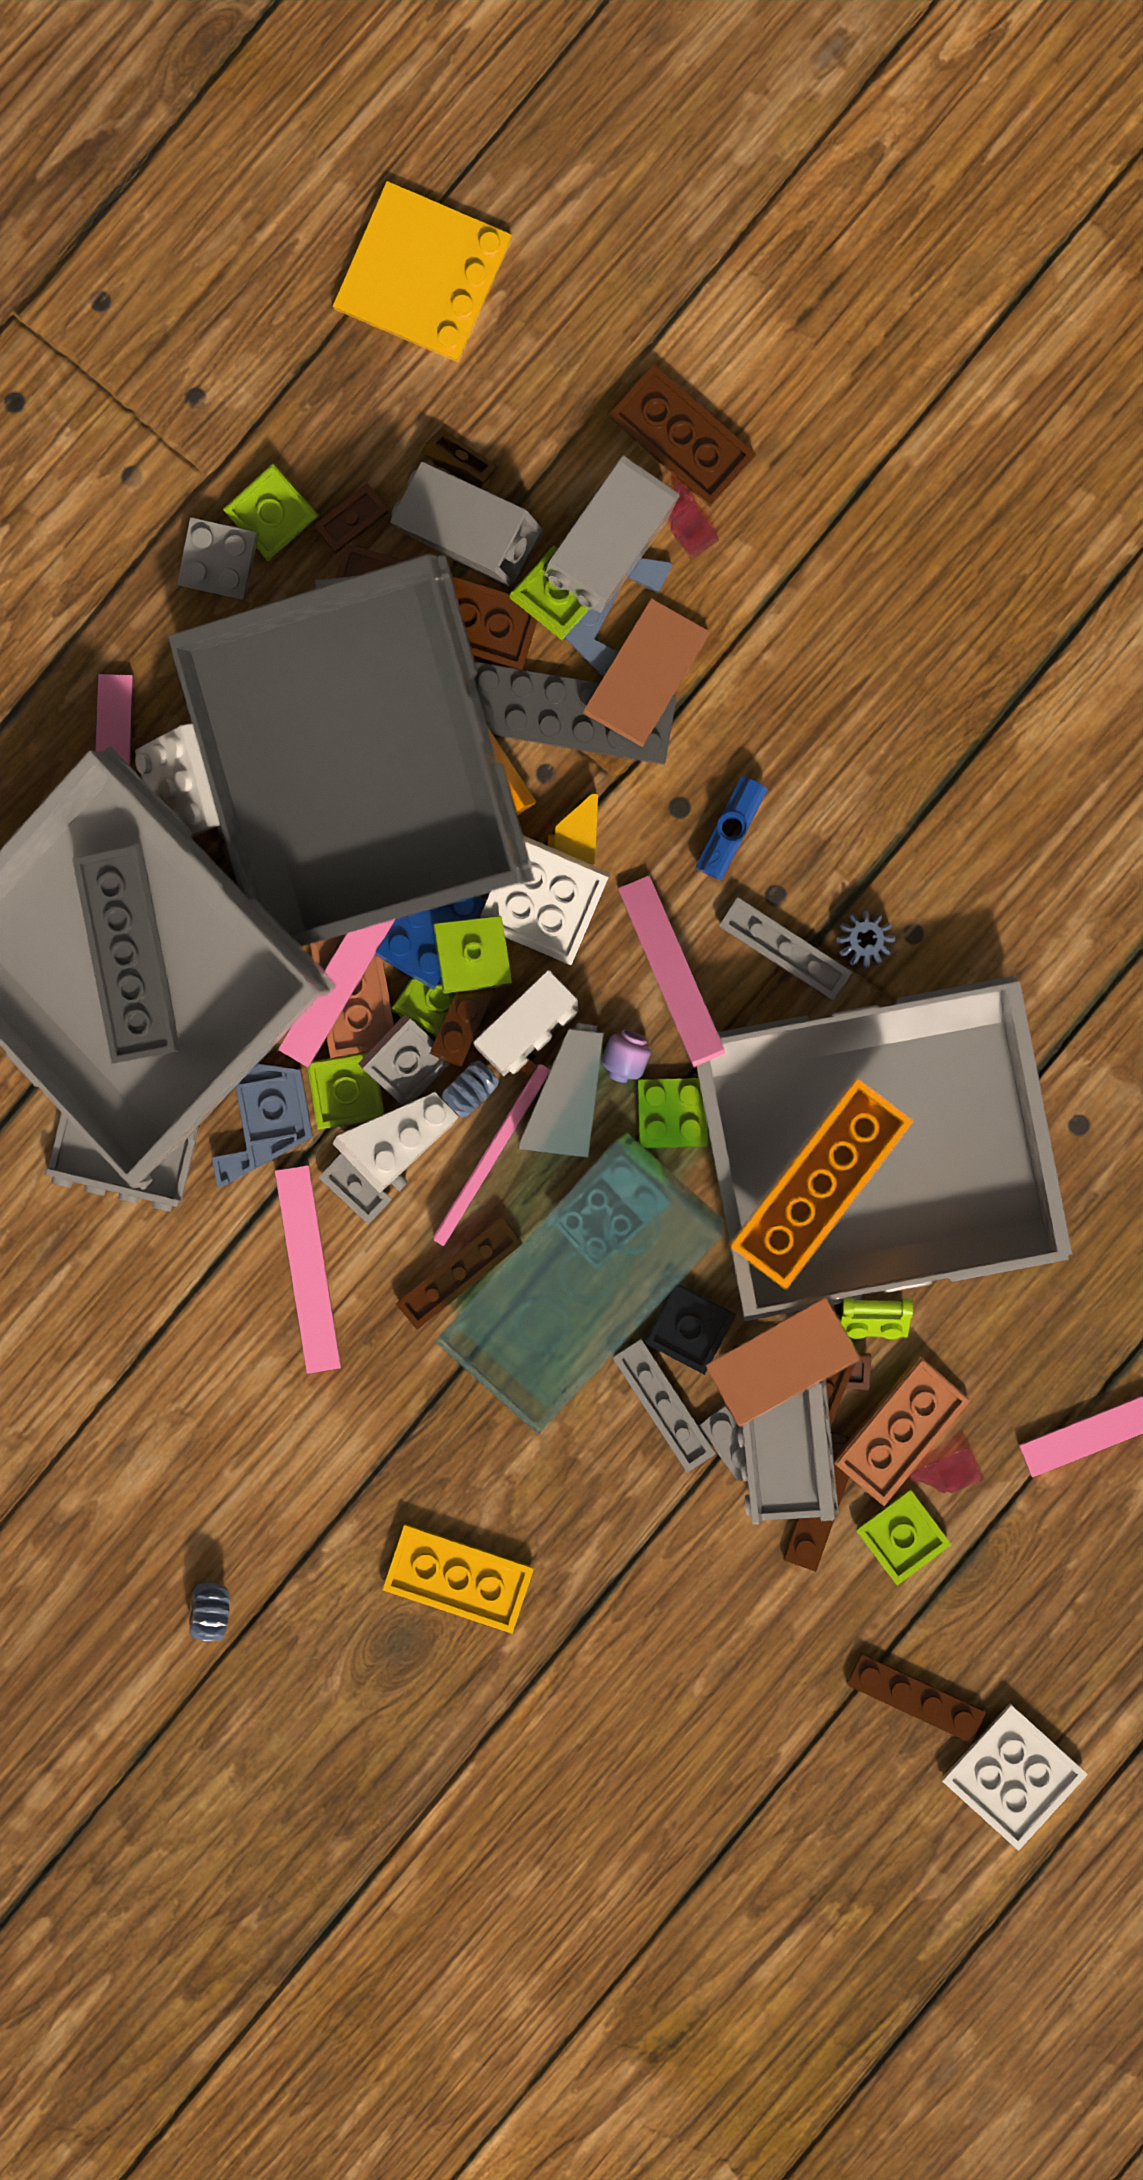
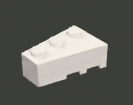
M548 970L474 1041V1046L503 1076L508 1072L515 1074L528 1061L526 1056L535 1048L540 1050L553 1037L551 1035L561 1025L565 1026L573 1019L578 1011V1000Z
M434 1092L336 1136L333 1145L381 1193L453 1126L458 1116Z

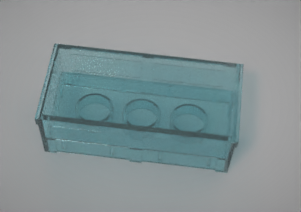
M626 1133L607 1150L435 1342L539 1435L723 1235L722 1230L725 1220Z

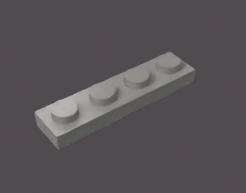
M738 897L718 926L832 1001H834L852 971Z
M642 1339L637 1340L612 1357L687 1473L716 1454Z

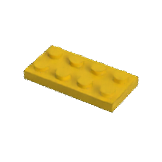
M404 1524L383 1591L512 1634L534 1567Z

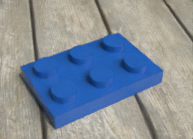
M475 896L396 919L376 951L375 956L435 990L441 978L433 925L478 919L486 901Z

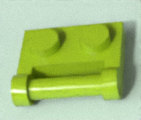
M854 1297L842 1299L840 1321L849 1337L854 1339L865 1337L898 1339L900 1337H908L910 1321L913 1317V1298H901V1301L854 1300Z

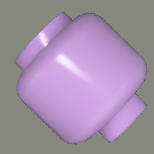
M622 1030L621 1033H615L609 1038L601 1061L602 1065L609 1071L608 1076L611 1079L627 1083L628 1079H638L643 1075L651 1056L650 1047L646 1044L647 1039L644 1036L630 1030Z

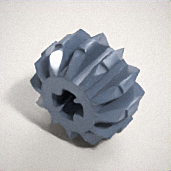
M864 910L861 915V923L853 913L849 915L853 928L844 923L839 926V929L847 933L848 936H839L836 938V942L840 944L848 943V947L842 949L839 953L841 956H845L850 952L854 954L849 961L850 965L854 966L858 962L859 957H862L863 969H868L870 966V956L874 963L879 966L883 961L878 951L887 956L892 954V950L883 944L895 942V936H884L883 932L892 928L891 923H886L880 928L878 926L882 919L880 913H877L872 922H869V911ZM869 931L873 934L870 939H874L873 946L867 945L862 948L858 944L861 940H857L858 933L863 935Z
M475 1061L460 1073L442 1092L441 1099L460 1118L467 1117L498 1086L499 1080L488 1066H485L480 1061Z
M208 1582L195 1586L192 1592L189 1612V1632L193 1639L212 1642L221 1641L225 1636L230 1612L229 1591L225 1586Z

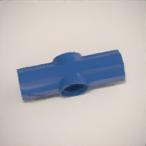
M741 776L695 866L696 869L722 881L768 788L750 778ZM726 820H736L740 824L741 833L738 836L728 837L723 833L722 824Z

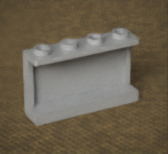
M61 1113L48 1168H45L44 1175L52 1177L51 1183L71 1188L72 1182L86 1185L84 1191L104 1196L106 1190L119 1193V1200L138 1204L139 1198L152 1201V1208L171 1212L172 1206L180 1207L182 1204L200 1127L198 1126L171 1155L149 1173L153 1181L145 1189L141 1190L139 1187L132 1188L72 1122Z
M825 1379L748 1422L743 1427L738 1428L740 1448L745 1447L746 1461H742L741 1464L742 1479L744 1482L748 1481L749 1495H745L746 1515L752 1516V1524H760L764 1520L821 1517V1521L835 1520L838 1516V1498Z

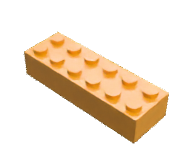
M858 1078L854 1079L729 1243V1246L787 1289L914 1121Z

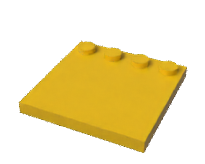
M387 181L333 304V309L459 363L511 243L512 235Z

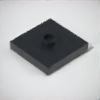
M675 1282L644 1343L705 1375L708 1370L706 1365L712 1362L737 1314Z

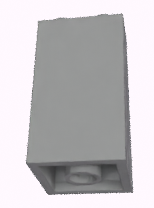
M622 456L549 561L544 575L549 578V581L556 588L567 590L568 592L571 591L581 605L591 610L594 609L601 614L666 525L680 494L625 456Z
M421 462L418 469L414 470L410 475L407 484L408 489L402 500L395 504L390 523L399 532L513 590L544 529L527 510Z
M576 1024V1030H568L521 1138L519 1149L588 1157L603 1033H596L597 1026Z

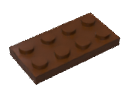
M655 364L650 367L608 416L710 508L756 457L755 452Z

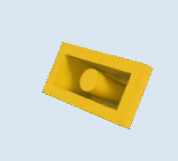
M591 794L555 826V835L548 834L549 847L595 865L598 794Z

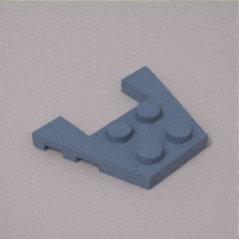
M641 558L627 578L659 594L673 564ZM623 584L601 614L594 609H590L564 638L603 678L619 652L596 641L595 638Z
M256 1064L235 1086L247 1151L212 1157L217 1188L224 1187L313 1138L302 1070Z

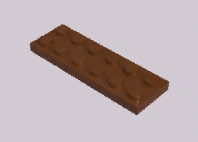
M346 543L336 578L361 576L406 561ZM451 576L472 654L523 670L538 621L511 600L509 593Z

